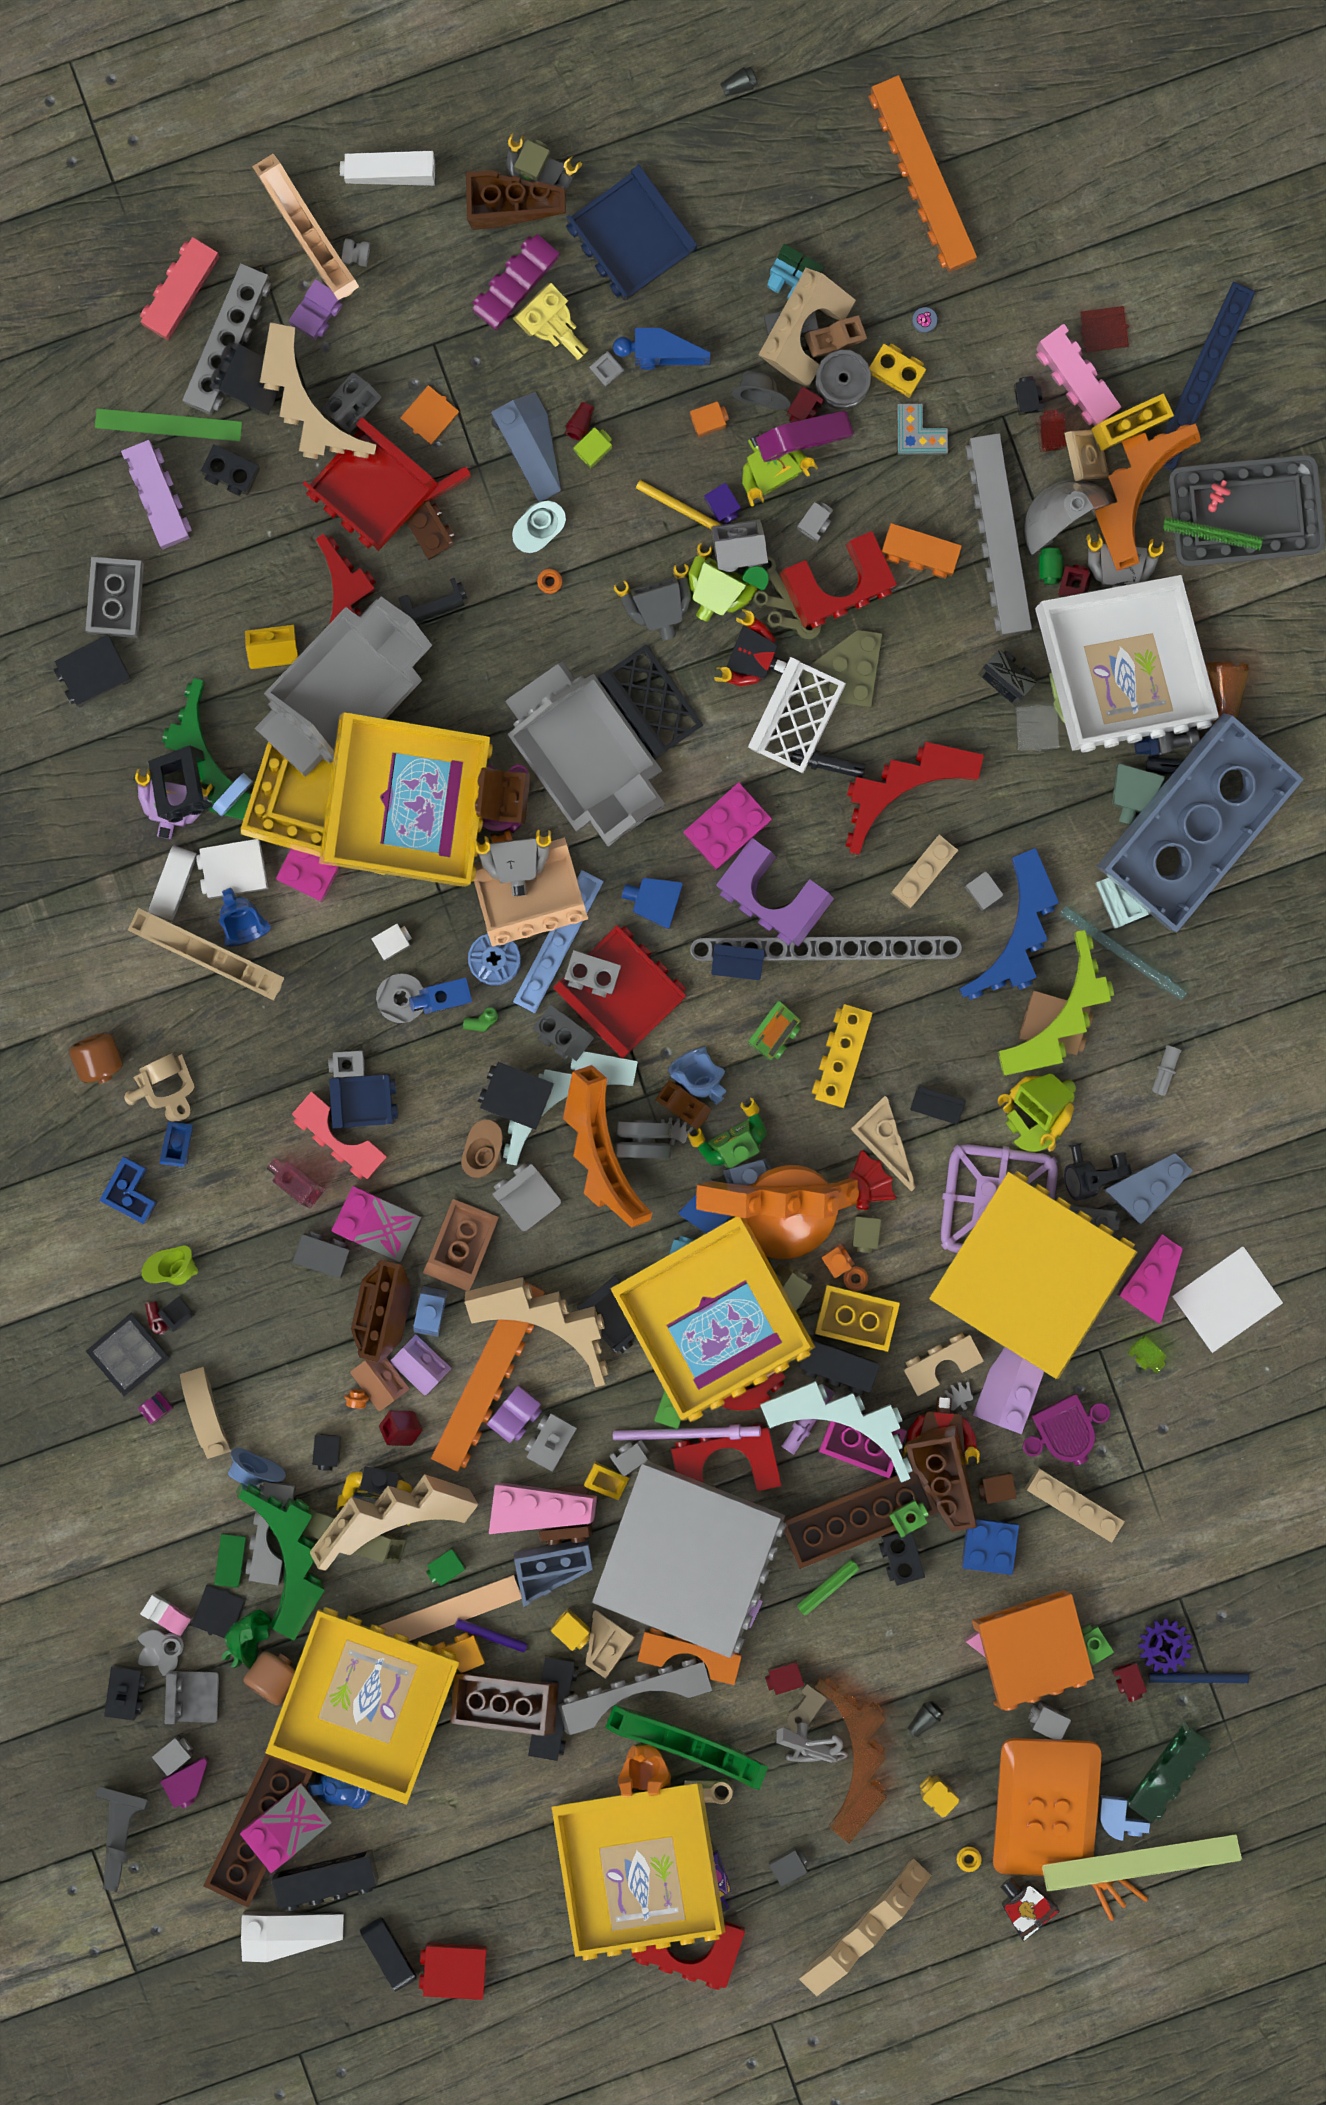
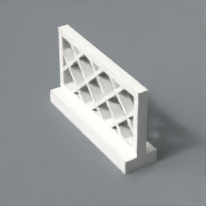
M790 657L748 748L798 772L804 773L846 683ZM805 670L813 674L816 683L802 688L799 679ZM817 676L825 680L819 682ZM829 682L838 685L833 696L824 698L820 685ZM798 684L799 690L794 691ZM817 687L822 700L808 704L804 691ZM801 693L805 706L791 710L789 704L791 696ZM831 700V702H830V704H829V707H828L827 704H826V702ZM823 703L826 713L823 718L814 721L810 708ZM787 706L789 712L784 713ZM807 709L811 722L797 727L793 714ZM790 715L794 728L781 733L778 723L781 718ZM820 723V726H819V728H818V730H817L815 724ZM813 726L815 732L813 740L803 743L799 730ZM796 732L800 745L787 749L783 736ZM780 738L784 751L776 754L766 751L770 741ZM810 745L808 751L806 752L805 747ZM802 748L804 759L801 765L798 766L791 762L788 753ZM785 754L787 760H785V759H783V758H781V757H779V756Z

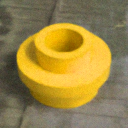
M964 1847L958 1852L956 1860L958 1866L963 1871L973 1872L981 1865L982 1858L976 1848ZM966 1855L974 1857L971 1863L964 1861Z

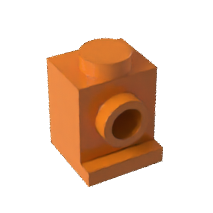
M842 1244L821 1256V1259L834 1278H837L852 1268L851 1266L855 1265Z

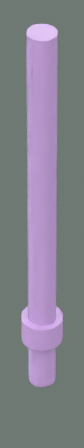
M741 1424L715 1428L613 1431L614 1441L730 1437L732 1440L749 1436H761L760 1426L741 1427Z

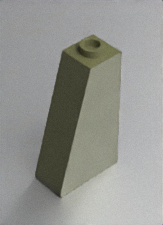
M311 1510L313 1516L303 1534L320 1539L336 1516L319 1510ZM383 1533L361 1546L354 1553L381 1563L399 1564L407 1540Z

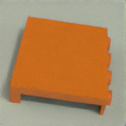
M1061 1590L972 1620L974 1629L980 1635L997 1700L993 1702L1001 1710H1013L1020 1703H1034L1041 1700V1696L1047 1694L1058 1695L1063 1693L1065 1688L1071 1686L1073 1688L1082 1687L1087 1684V1681L1094 1679L1072 1594L1066 1590Z

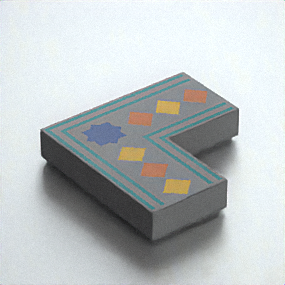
M923 404L897 405L898 455L948 453V428H923Z

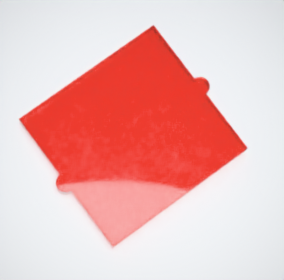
M1124 306L1080 312L1082 322L1080 333L1084 338L1085 353L1129 347L1127 336L1129 325L1125 321Z

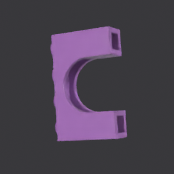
M751 838L716 886L722 891L720 896L729 903L735 900L741 905L739 909L747 916L751 917L754 914L760 918L758 923L768 931L773 928L779 932L777 937L787 945L793 942L799 946L834 898L809 879L797 897L788 906L776 910L762 907L757 899V885L776 856Z

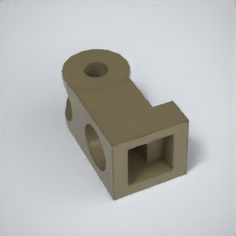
M807 1681L801 1688V1692L805 1696L798 1706L792 1708L787 1715L788 1725L795 1731H797L799 1723H806L808 1726L827 1699L825 1693Z

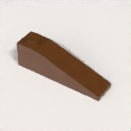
M957 1425L932 1429L907 1442L906 1448L911 1468L924 1484L926 1492L933 1498L937 1509L951 1531L977 1528Z

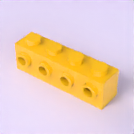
M843 1004L842 1009L837 1008L833 1022L837 1023L835 1033L830 1032L826 1046H829L830 1050L828 1056H822L819 1070H822L823 1073L820 1080H815L812 1094H816L814 1100L844 1108L872 1012Z

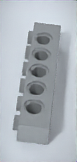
M240 263L182 400L184 404L209 415H212L214 410L218 411L223 401L221 394L214 390L205 392L203 384L211 380V376L216 370L212 367V363L216 358H221L222 351L226 347L222 344V339L226 335H233L235 337L234 343L242 345L243 342H248L252 333V329L249 327L253 319H258L262 306L259 305L263 296L267 297L272 283H269L270 278L267 274ZM247 289L254 291V297L249 301L241 298L243 291ZM237 312H242L245 314L243 322L233 323L232 316Z

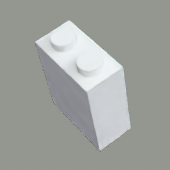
M259 839L201 848L200 855H196L198 869H203L204 879L200 880L202 893L207 894L209 899L223 897L222 891L228 888H232L235 895L268 889L261 841Z

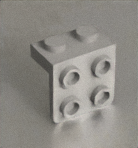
M524 1163L513 1171L516 1176L510 1181L504 1178L494 1186L496 1192L492 1194L522 1231H527L561 1203L560 1198L533 1163L529 1166Z

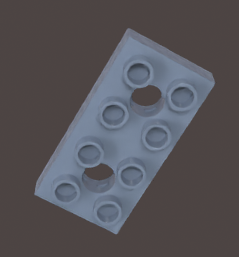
M1223 713L1096 867L1162 925L1177 933L1304 779L1233 715ZM1238 769L1242 774L1243 789L1236 798L1225 800L1220 792L1221 778L1227 771ZM1175 846L1179 851L1180 865L1172 875H1163L1162 877L1156 869V858L1165 847Z

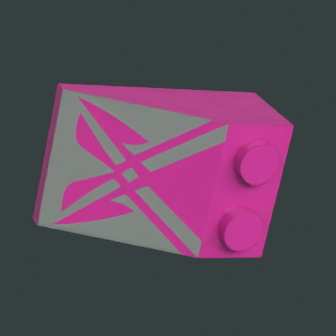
M352 1186L332 1228V1232L401 1262L422 1217L356 1186Z
M300 1783L242 1829L240 1835L269 1872L272 1873L328 1827L332 1821L302 1783Z

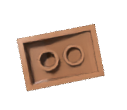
M452 1199L423 1273L469 1291L499 1217Z

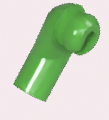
M489 1007L477 1019L464 1017L463 1029L480 1032L487 1031L496 1023L498 1019L497 1011Z

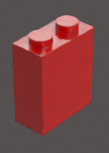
M427 1942L426 1949H421L420 1964H425L424 1974L419 1976V1989H423V1997L483 2000L487 1946Z

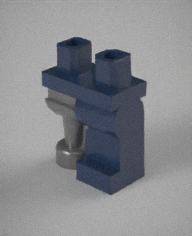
M1197 728L1187 731V735L1173 736V731L1165 732V736L1151 739V736H1146V739L1134 743L1136 755L1149 754V757L1167 754L1175 748L1186 745L1190 749H1194L1200 742Z

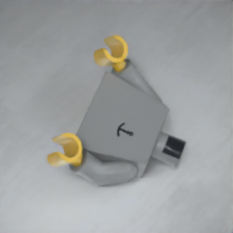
M537 830L536 838L489 843L488 837L485 836L486 842L483 845L477 844L476 839L474 840V845L482 866L493 879H499L500 883L511 882L512 896L527 895L525 880L535 879L536 875L542 873L549 858L550 830H548V836L541 837L539 835L540 830Z

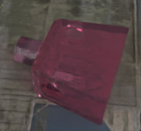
M274 1158L267 1167V1170L275 1175L272 1181L301 1205L310 1209L326 1190L296 1165L288 1161L284 1164L279 1159Z

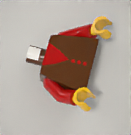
M937 1397L936 1411L925 1410V1414H921L916 1418L908 1429L906 1443L932 1429L957 1425L963 1454H965V1463L968 1464V1458L974 1456L978 1464L980 1453L977 1450L975 1433L968 1420L963 1418L960 1413H951L952 1398ZM905 1445L904 1450H903V1452H902V1456H903L904 1458H905V1455H906V1452H907L906 1445Z

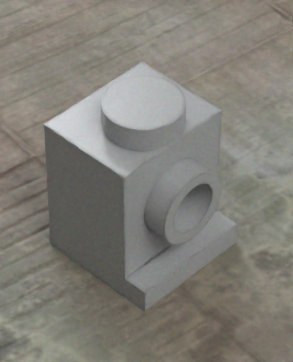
M814 502L797 526V530L818 543L821 537L818 533L820 531L824 534L832 521L828 518L833 510L823 502L819 505Z
M364 1051L333 1052V1058H328L329 1073H334V1078L365 1076ZM344 1060L351 1061L350 1069L343 1068L342 1063Z
M640 1440L633 1445L631 1442L623 1445L618 1449L620 1454L617 1456L614 1452L610 1454V1458L624 1477L648 1460L646 1454L649 1453V1450L643 1441Z

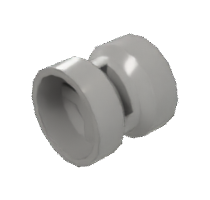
M346 238L342 252L343 263L350 264L354 262L359 266L367 267L370 242L362 241L361 243H355L353 239Z

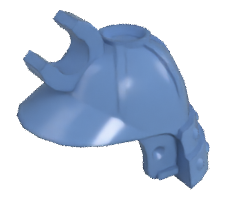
M706 1047L688 1051L669 1066L668 1072L671 1078L682 1084L690 1095L701 1098L709 1096L716 1105L724 1099L723 1095L726 1093V1090L719 1084L725 1071L723 1068L713 1064Z

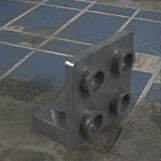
M169 1671L166 1674L165 1724H175L177 1721L217 1722L219 1673Z

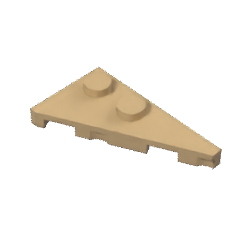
M884 1096L851 1130L912 1192L915 1189L914 1179L888 1098Z

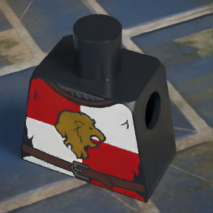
M1011 1877L1000 1886L1008 1896L1001 1904L1023 1942L1060 1912L1057 1905L1029 1881L1019 1887Z

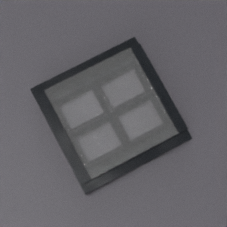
M132 1312L86 1350L90 1358L123 1396H126L170 1358Z

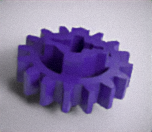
M1166 1618L1163 1619L1161 1625L1154 1620V1627L1151 1628L1146 1625L1145 1628L1148 1633L1140 1634L1144 1643H1139L1138 1647L1144 1649V1651L1139 1655L1141 1658L1147 1657L1148 1659L1145 1661V1664L1149 1666L1153 1663V1670L1156 1672L1160 1667H1162L1164 1674H1167L1169 1667L1176 1672L1177 1664L1185 1666L1184 1657L1191 1658V1655L1186 1652L1187 1649L1193 1648L1192 1644L1186 1642L1191 1636L1190 1634L1183 1635L1186 1628L1184 1626L1177 1628L1178 1622L1175 1620L1171 1625L1168 1624ZM1164 1630L1174 1631L1178 1635L1170 1637L1166 1635ZM1155 1634V1642L1149 1646L1150 1639ZM1162 1638L1171 1643L1168 1646L1169 1655L1163 1649H1159L1162 1646ZM1182 1645L1179 1655L1175 1658L1174 1654L1177 1647ZM1161 1655L1165 1658L1166 1662L1157 1661L1153 1656Z

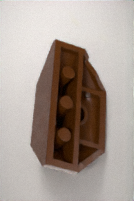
M380 1260L377 1266L361 1281L351 1326L360 1358L382 1363L402 1341L412 1290L404 1266L401 1264Z

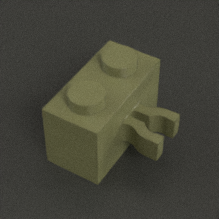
M779 1264L774 1272L796 1311L812 1285L806 1282L808 1278L806 1275L791 1265L785 1268Z

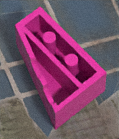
M1159 1234L1117 1295L1156 1323L1161 1324L1182 1248L1164 1235Z

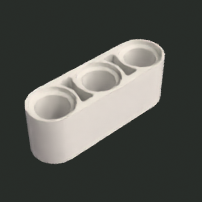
M175 845L172 846L151 901L149 913L173 921L195 864L197 853Z

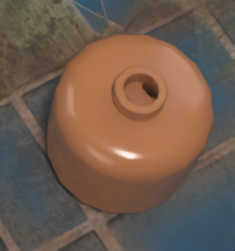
M262 1652L245 1674L243 1681L259 1696L273 1705L280 1706L285 1701L296 1670L290 1666L292 1661L284 1655L279 1654L277 1657L270 1652Z

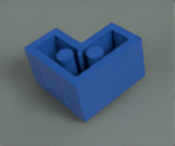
M126 1156L122 1157L99 1201L142 1224H146L158 1203L156 1200L136 1190L148 1168Z

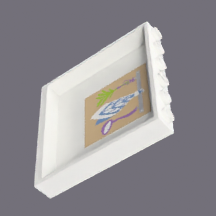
M1181 575L1042 601L1035 608L1072 751L1081 749V752H1089L1095 750L1096 746L1099 745L1110 748L1119 745L1120 741L1125 740L1128 743H1135L1141 741L1142 737L1151 736V739L1160 738L1166 735L1165 732L1174 731V734H1180L1196 726L1198 730L1211 727L1212 722L1219 717Z

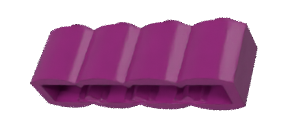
M538 234L533 238L529 236L521 245L522 252L517 257L515 255L510 257L505 264L507 268L502 275L497 273L488 284L491 288L485 294L481 292L472 303L475 305L473 312L495 331L505 322L560 257V253Z

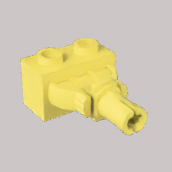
M548 283L513 319L529 336L535 335L540 339L549 340L555 347L561 343L573 354L576 360H579L583 355L575 346L583 354L589 349L572 332L577 326L571 321L569 309L565 305L568 300L552 283Z

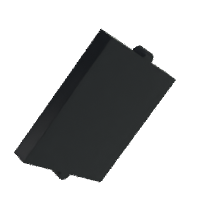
M206 1585L191 1626L208 1632V1635L214 1634L225 1638L230 1627L237 1622L245 1599L228 1593L227 1589L223 1591Z

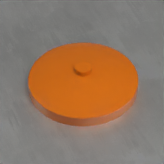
M785 1165L766 1171L749 1186L792 1187L829 1183L818 1172L799 1165ZM759 1214L746 1218L767 1257L792 1259L803 1256L820 1246L831 1233L837 1215L823 1219L798 1214L784 1219Z

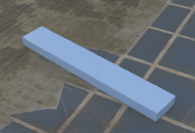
M581 870L577 881L586 913H588L604 881ZM583 921L549 931L513 1001L514 1003L536 1013Z

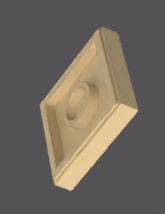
M1092 430L1066 432L1065 438L1075 482L1107 479L1109 472L1104 451H1101Z

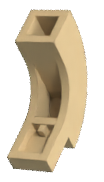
M204 1367L180 1374L189 1415L199 1444L203 1448L207 1459L231 1452L230 1444L215 1407L211 1384Z

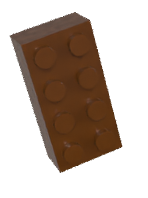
M469 1671L455 1673L450 1723L542 1736L552 1734L555 1730L559 1683Z

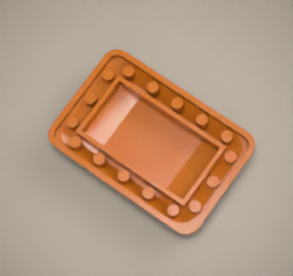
M1010 1738L1002 1744L993 1850V1866L997 1872L1012 1875L1044 1876L1043 1865L1094 1857L1101 1771V1748L1097 1743L1081 1740Z

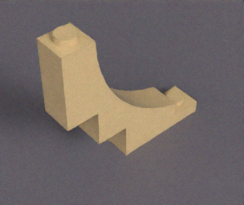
M424 1474L411 1493L387 1486L374 1504L351 1497L312 1548L310 1554L318 1569L326 1571L339 1553L351 1555L370 1540L394 1528L425 1520H453L465 1523L478 1506V1503L470 1489Z

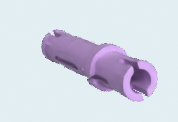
M823 1385L828 1397L824 1399V1403H828L835 1392ZM801 1419L797 1423L794 1422L792 1431L781 1447L795 1455L805 1437H809L811 1434L809 1431L817 1419Z

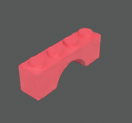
M310 1092L292 1113L296 1118L293 1122L303 1131L307 1128L315 1134L312 1138L319 1145L324 1147L327 1144L334 1150L331 1155L340 1163L348 1162L352 1166L350 1171L360 1180L363 1177L369 1179L388 1156L369 1140L358 1145H348L339 1141L333 1135L329 1126L331 1107L314 1092Z

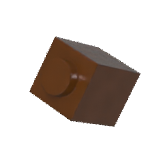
M1011 1472L982 1477V1484H978L980 1499L985 1498L987 1504L1017 1498Z

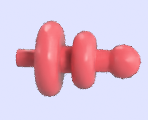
M1222 480L1221 485L1216 483L1211 485V488L1216 492L1210 494L1212 503L1208 505L1210 512L1217 510L1218 502H1224L1222 495L1229 496L1231 494V491L1225 487L1227 481Z

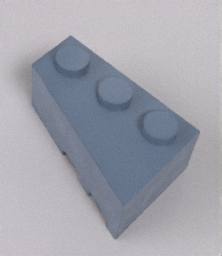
M1171 1153L1103 1190L1138 1224H1142L1193 1170L1176 1153Z
M586 1538L585 1542L571 1543L570 1541L514 1552L523 1607L542 1595H547L553 1589L593 1570L588 1538Z

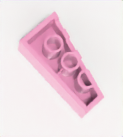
M499 1482L495 1484L489 1534L591 1523L595 1519L597 1496Z

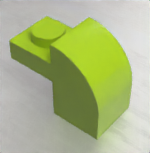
M1015 1110L1005 1115L1008 1119L1005 1124L1013 1134L1018 1133L1020 1135L1012 1141L1018 1148L1024 1151L1037 1152L1046 1149L1052 1144L1051 1140H1047L1041 1146V1137L1044 1134H1050L1052 1130L1046 1132L1038 1123L1029 1129ZM1059 1135L1055 1138V1141L1060 1139Z

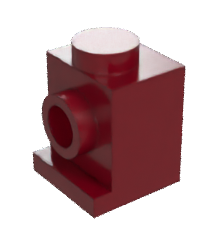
M802 386L787 411L786 416L790 417L788 421L792 423L814 418L818 411L815 406L821 407L824 399Z
M1081 565L1065 566L1058 593L1059 597L1088 593L1092 578L1090 571ZM1081 583L1080 588H1074L1073 585Z
M1135 1661L1111 1669L1113 1675L1120 1678L1116 1680L1120 1694L1125 1693L1129 1702L1143 1698L1142 1694L1146 1693L1147 1690Z

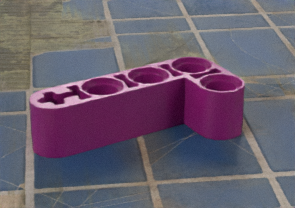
M840 411L778 426L756 437V442L763 462H768L790 452L849 438L854 435L847 411Z

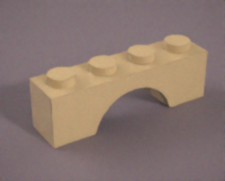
M1038 1467L1025 1487L1033 1495L1111 1543L1125 1522Z

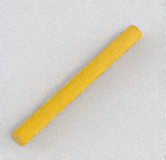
M639 480L636 489L709 529L712 526L723 525L642 480Z

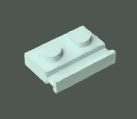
M1109 877L1095 883L1114 929L1149 915L1140 904Z

